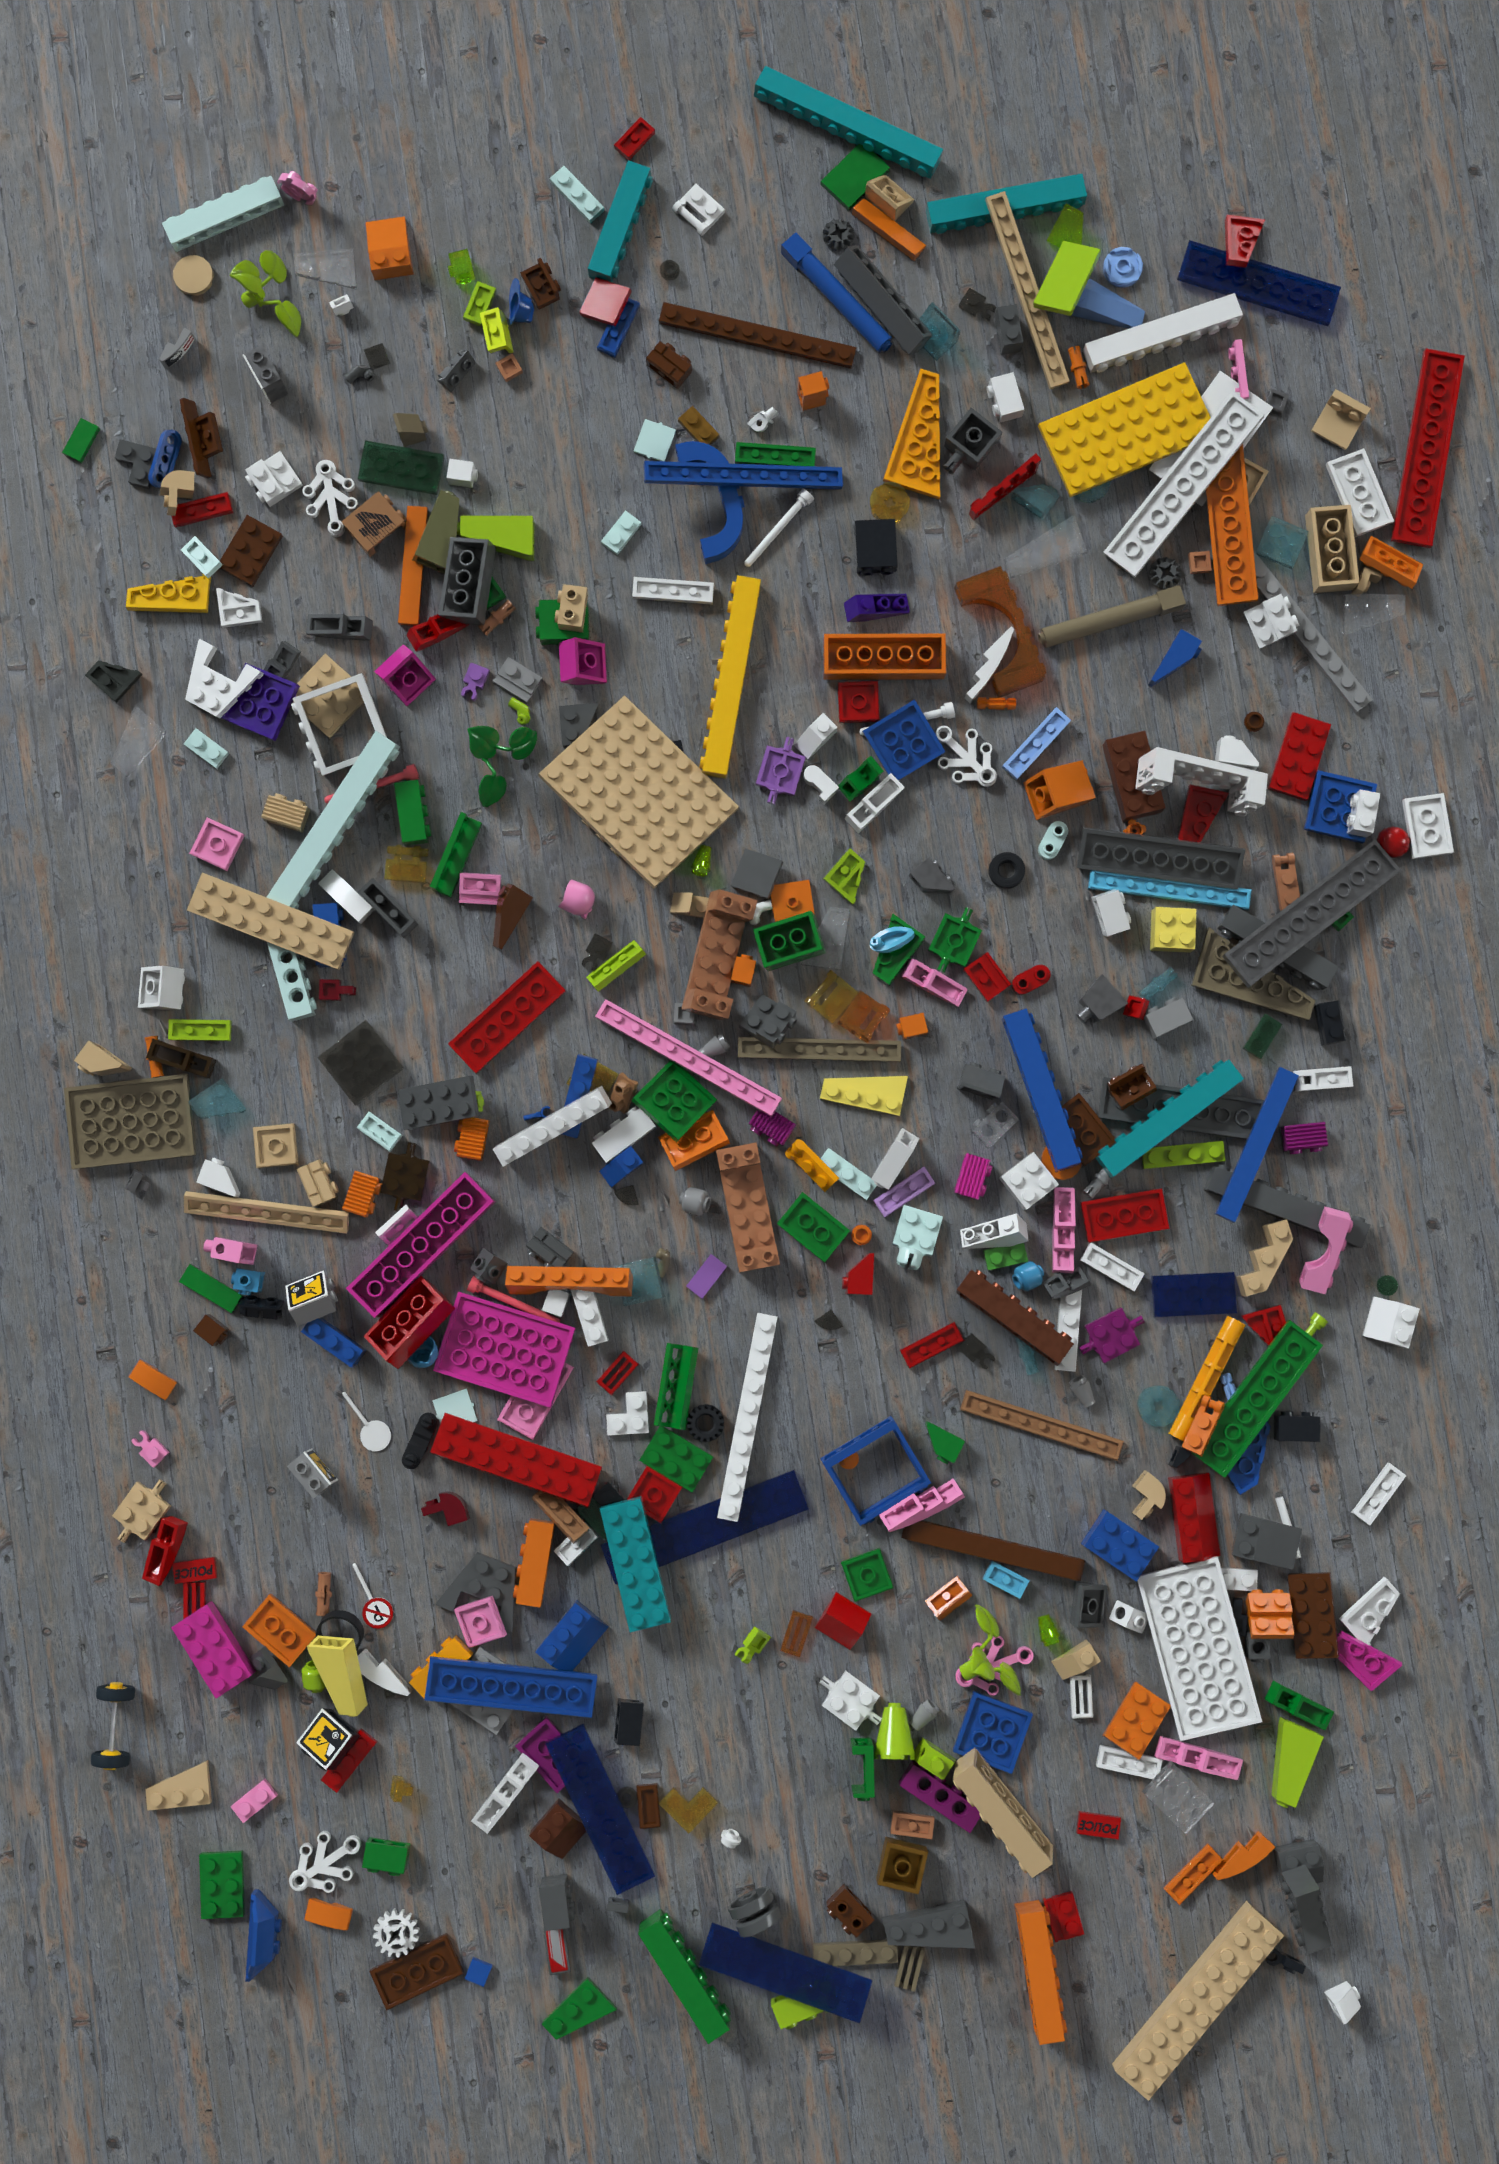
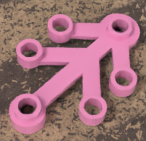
M1000 1635L997 1638L1001 1639V1644L994 1645L996 1638L993 1636L991 1640L992 1645L986 1656L993 1668L1000 1667L1002 1662L1009 1665L1017 1662L1029 1664L1033 1660L1032 1650L1027 1646H1022L1017 1649L1015 1654L994 1661L999 1649L1004 1645V1640ZM975 1642L972 1645L971 1650L973 1651V1648H975V1646L977 1645L981 1646L982 1643ZM1022 1651L1028 1652L1026 1658L1020 1656ZM959 1668L956 1671V1681L962 1687L975 1685L987 1691L991 1696L999 1692V1687L995 1682L987 1683L978 1678L979 1676L967 1681L962 1678ZM995 1672V1679L1001 1681L1000 1673ZM991 1685L996 1686L994 1692L989 1691Z

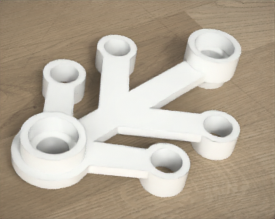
M322 460L316 466V477L310 485L304 486L302 491L306 498L312 499L316 495V489L323 481L325 488L315 502L306 507V513L310 518L317 517L319 510L327 500L330 516L328 531L333 537H340L344 534L345 528L338 519L335 498L346 505L350 511H355L358 508V502L354 497H348L334 488L332 479L341 484L347 492L355 489V483L351 478H344L337 473L332 461ZM324 467H329L327 472L322 471ZM348 482L352 483V486L349 488L345 487ZM308 489H311L312 493L309 495L306 494V491ZM350 502H355L353 507L348 506ZM310 509H316L315 513H309ZM334 524L339 525L338 529L336 530L332 529V526Z
M940 726L936 730L935 735L940 743H946L962 758L948 759L947 757H941L937 763L938 768L946 770L948 767H971L976 772L963 773L955 771L952 775V781L955 784H960L963 781H978L981 786L990 787L996 782V771L991 768L990 753L992 752V745L985 742L980 747V753L983 755V765L981 766L976 761V739L978 732L975 729H968L965 734V738L968 741V752L951 737L952 731L948 726ZM944 732L947 737L942 739L939 734ZM973 732L975 737L969 738L968 733ZM988 746L990 751L984 752L982 747ZM940 761H946L947 766H941ZM959 774L962 779L958 781L954 776ZM988 774L990 779L984 780L983 775Z
M328 1831L320 1832L317 1836L318 1846L314 1866L306 1870L308 1856L313 1852V1846L310 1843H304L299 1850L301 1855L298 1870L292 1872L289 1877L291 1888L295 1891H303L307 1887L322 1889L326 1893H331L336 1887L335 1880L328 1878L322 1881L312 1878L317 1873L340 1877L344 1881L350 1880L354 1874L351 1867L338 1868L329 1865L347 1853H357L361 1847L360 1838L355 1835L347 1837L342 1847L324 1858L326 1846L331 1839V1835ZM326 1835L327 1841H322L320 1836ZM354 1840L357 1844L356 1847H351L349 1842ZM303 1847H308L310 1852L305 1853ZM348 1870L350 1876H344L343 1871ZM298 1876L304 1879L303 1883L297 1881ZM326 1883H332L333 1888L328 1889Z

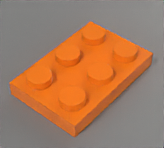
M1370 536L1359 559L1366 566L1379 570L1384 576L1391 577L1397 580L1400 585L1411 589L1417 583L1423 567L1422 563L1373 536Z
M713 1110L705 1113L678 1142L674 1141L667 1133L658 1137L675 1171L730 1144Z
M271 1593L242 1626L289 1668L316 1637V1631Z
M1134 1682L1102 1736L1137 1760H1140L1171 1705L1139 1683Z

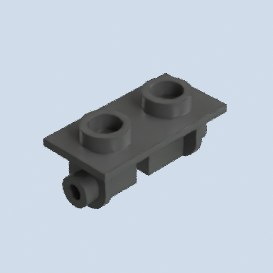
M458 351L450 362L453 367L446 366L441 374L438 375L437 381L441 385L445 384L450 392L454 390L476 363L469 351Z

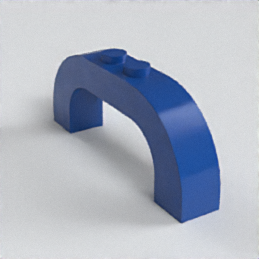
M696 441L675 444L678 462L729 464L725 456L709 444ZM718 486L727 521L721 532L714 536L700 539L705 564L725 558L735 549L740 541L743 531L742 508L745 506L742 495L738 496L737 489H740L739 486Z

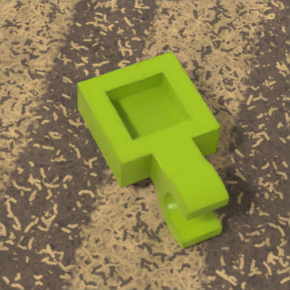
M754 1626L742 1643L745 1646L738 1648L735 1656L742 1658L741 1661L745 1664L750 1663L755 1652L760 1654L771 1636Z

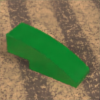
M1274 1680L1264 1698L1271 1704L1323 1730H1326L1334 1714L1333 1710Z

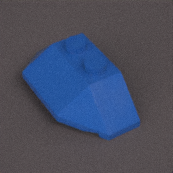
M255 1889L251 1894L245 1982H250L280 1951V1941L277 1940V1934L281 1931L282 1920L278 1919L279 1911L259 1889Z

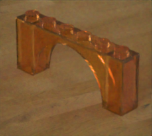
M1001 566L956 582L954 587L961 607L971 604L991 606L1002 612L1015 629L1017 636L1016 654L1007 667L994 674L991 678L998 698L1043 682L1046 674L1044 664L1040 663L1037 657L1039 656L1037 646L1035 644L1032 645L1030 640L1032 637L1031 631L1028 626L1025 627L1022 620L1024 619L1023 611L1016 605V594L1013 589L1010 590L1008 585V574L1002 570Z

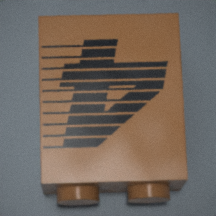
M379 491L341 521L344 528L369 557L376 553L374 547L399 526L406 529L404 521L406 517L399 509L395 511L390 498L386 494L382 496Z

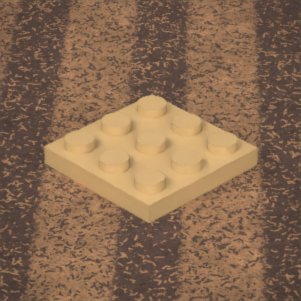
M324 654L297 683L300 687L295 697L350 678L351 676L327 654ZM356 682L303 701L302 705L308 720L330 739L364 701Z

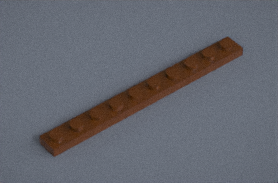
M663 302L659 318V324L850 369H852L856 353V347L666 302Z

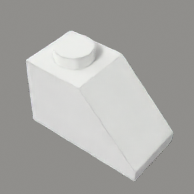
M822 713L794 744V747L803 756H806L808 760L837 732V726Z
M1224 736V738L1221 737L1217 742L1215 761L1254 771L1259 767V762L1242 740H1237L1234 736Z
M212 1158L211 1161L205 1159L196 1183L234 1197H239V1189L229 1167L223 1165L224 1161Z
M1347 1981L1324 1992L1333 2012L1343 2024L1348 2023L1361 2008L1358 2001L1361 1998L1355 1986L1351 1987Z

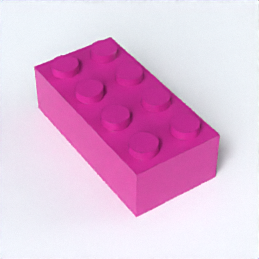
M213 1601L171 1627L215 1698L220 1697L256 1672Z

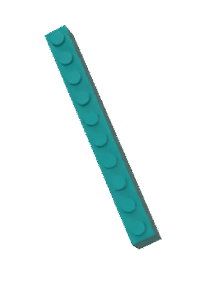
M765 66L755 83L754 97L760 101L767 102L779 110H784L796 118H801L813 126L827 130L832 135L844 138L849 143L861 144L865 150L873 151L884 159L891 160L903 168H908L922 177L931 179L941 161L943 148L772 68Z

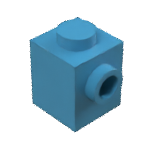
M236 1268V1272H233L231 1284H234L233 1289L239 1290L238 1294L251 1295V1292L262 1293L265 1272Z

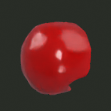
M1399 827L1384 828L1377 838V842L1392 858L1403 856L1410 847V838L1407 832Z

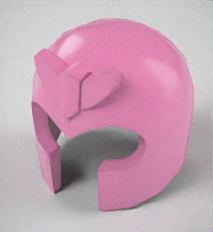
M570 880L564 893V899L558 907L586 919L588 912L592 911L595 901L594 892L588 885Z

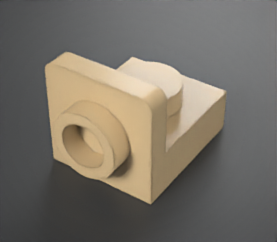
M1364 567L1359 572V584L1352 590L1351 595L1359 597L1363 592L1366 593L1371 582L1378 583L1382 579L1383 574L1373 567Z

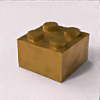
M885 1837L876 1876L877 1884L919 1894L928 1856L927 1847Z

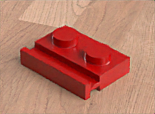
M988 952L963 969L986 1002L1011 986L1007 977Z
M1072 1891L1043 1899L1046 1911L1049 1913L1050 1927L1055 1943L1063 1939L1067 1940L1084 1935Z

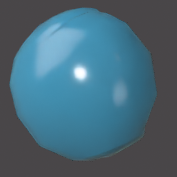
M429 1336L408 1358V1361L416 1368L431 1366L438 1357V1346L435 1340Z

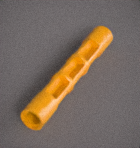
M1226 1317L1168 1433L1171 1436L1184 1442L1201 1405L1204 1395L1211 1396L1246 1326L1244 1323L1232 1317Z

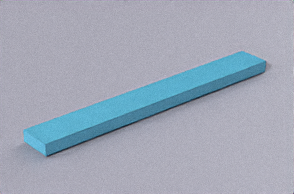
M1090 870L1088 889L1108 892L1116 889L1123 894L1230 908L1234 904L1242 910H1249L1252 890L1245 888H1223Z

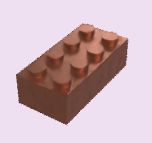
M1146 731L1107 739L1102 746L1122 822L1162 813L1166 807L1161 790L1153 795H1147L1143 791L1135 789L1139 758L1151 751Z

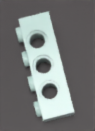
M267 942L288 1020L293 1022L316 1015L314 1010L317 1009L314 997L311 998L309 993L312 987L309 978H305L304 975L306 965L303 958L300 959L299 954ZM286 954H292V960L289 963H284L283 961ZM292 973H297V981L290 983L289 976ZM302 992L303 999L300 1002H295V994Z

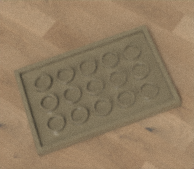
M188 1074L64 1088L71 1169L196 1155Z

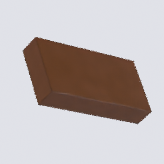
M658 1784L637 1785L640 1829L661 1827Z

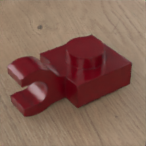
M319 980V1000L341 1001V995L356 996V987L341 986V980Z

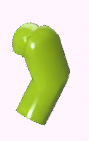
M512 697L508 706L517 711V722L521 725L528 724L531 718L529 707Z

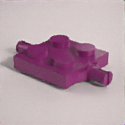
M1120 1307L1084 1326L1089 1335V1343L1079 1347L1082 1355L1094 1349L1102 1363H1106L1140 1345L1134 1328L1145 1323L1141 1315L1130 1321Z

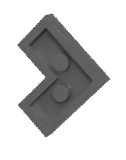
M120 439L115 459L116 461L133 465L128 482L130 485L150 489L151 484L148 475L156 448Z

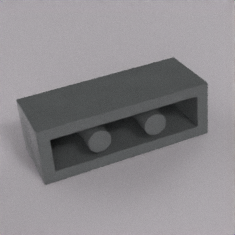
M371 878L358 891L403 938L418 925L374 878Z

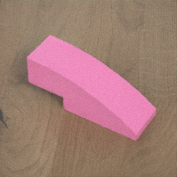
M909 959L900 976L917 987L959 1007L968 990L916 959Z

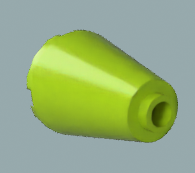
M888 1703V1707H884L874 1750V1759H879V1755H881V1759L908 1760V1756H910V1760H915V1751L906 1709L901 1707V1703Z

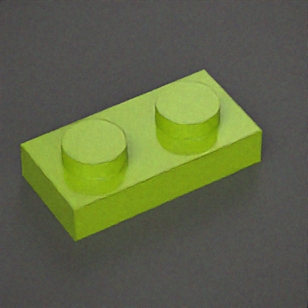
M477 281L463 315V320L482 327L480 313L490 309L497 292L496 288Z

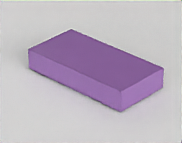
M710 1254L686 1287L703 1299L727 1266Z

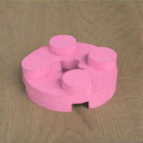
M290 171L289 174L282 173L277 181L278 184L282 183L281 189L297 201H300L302 198L307 200L305 204L312 205L317 197L318 189L314 185L302 181L301 176L294 171Z

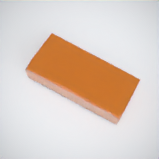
M956 1576L925 1600V1602L939 1621H941L967 1601L972 1594L960 1578Z

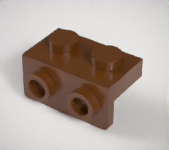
M541 258L537 259L538 264L520 272L539 310L560 300L559 291H561L557 280H552L550 276L552 271L548 263H543Z
M1144 1064L1133 1066L1121 1076H1115L1108 1082L1109 1093L1121 1110L1157 1091L1156 1085L1146 1073Z

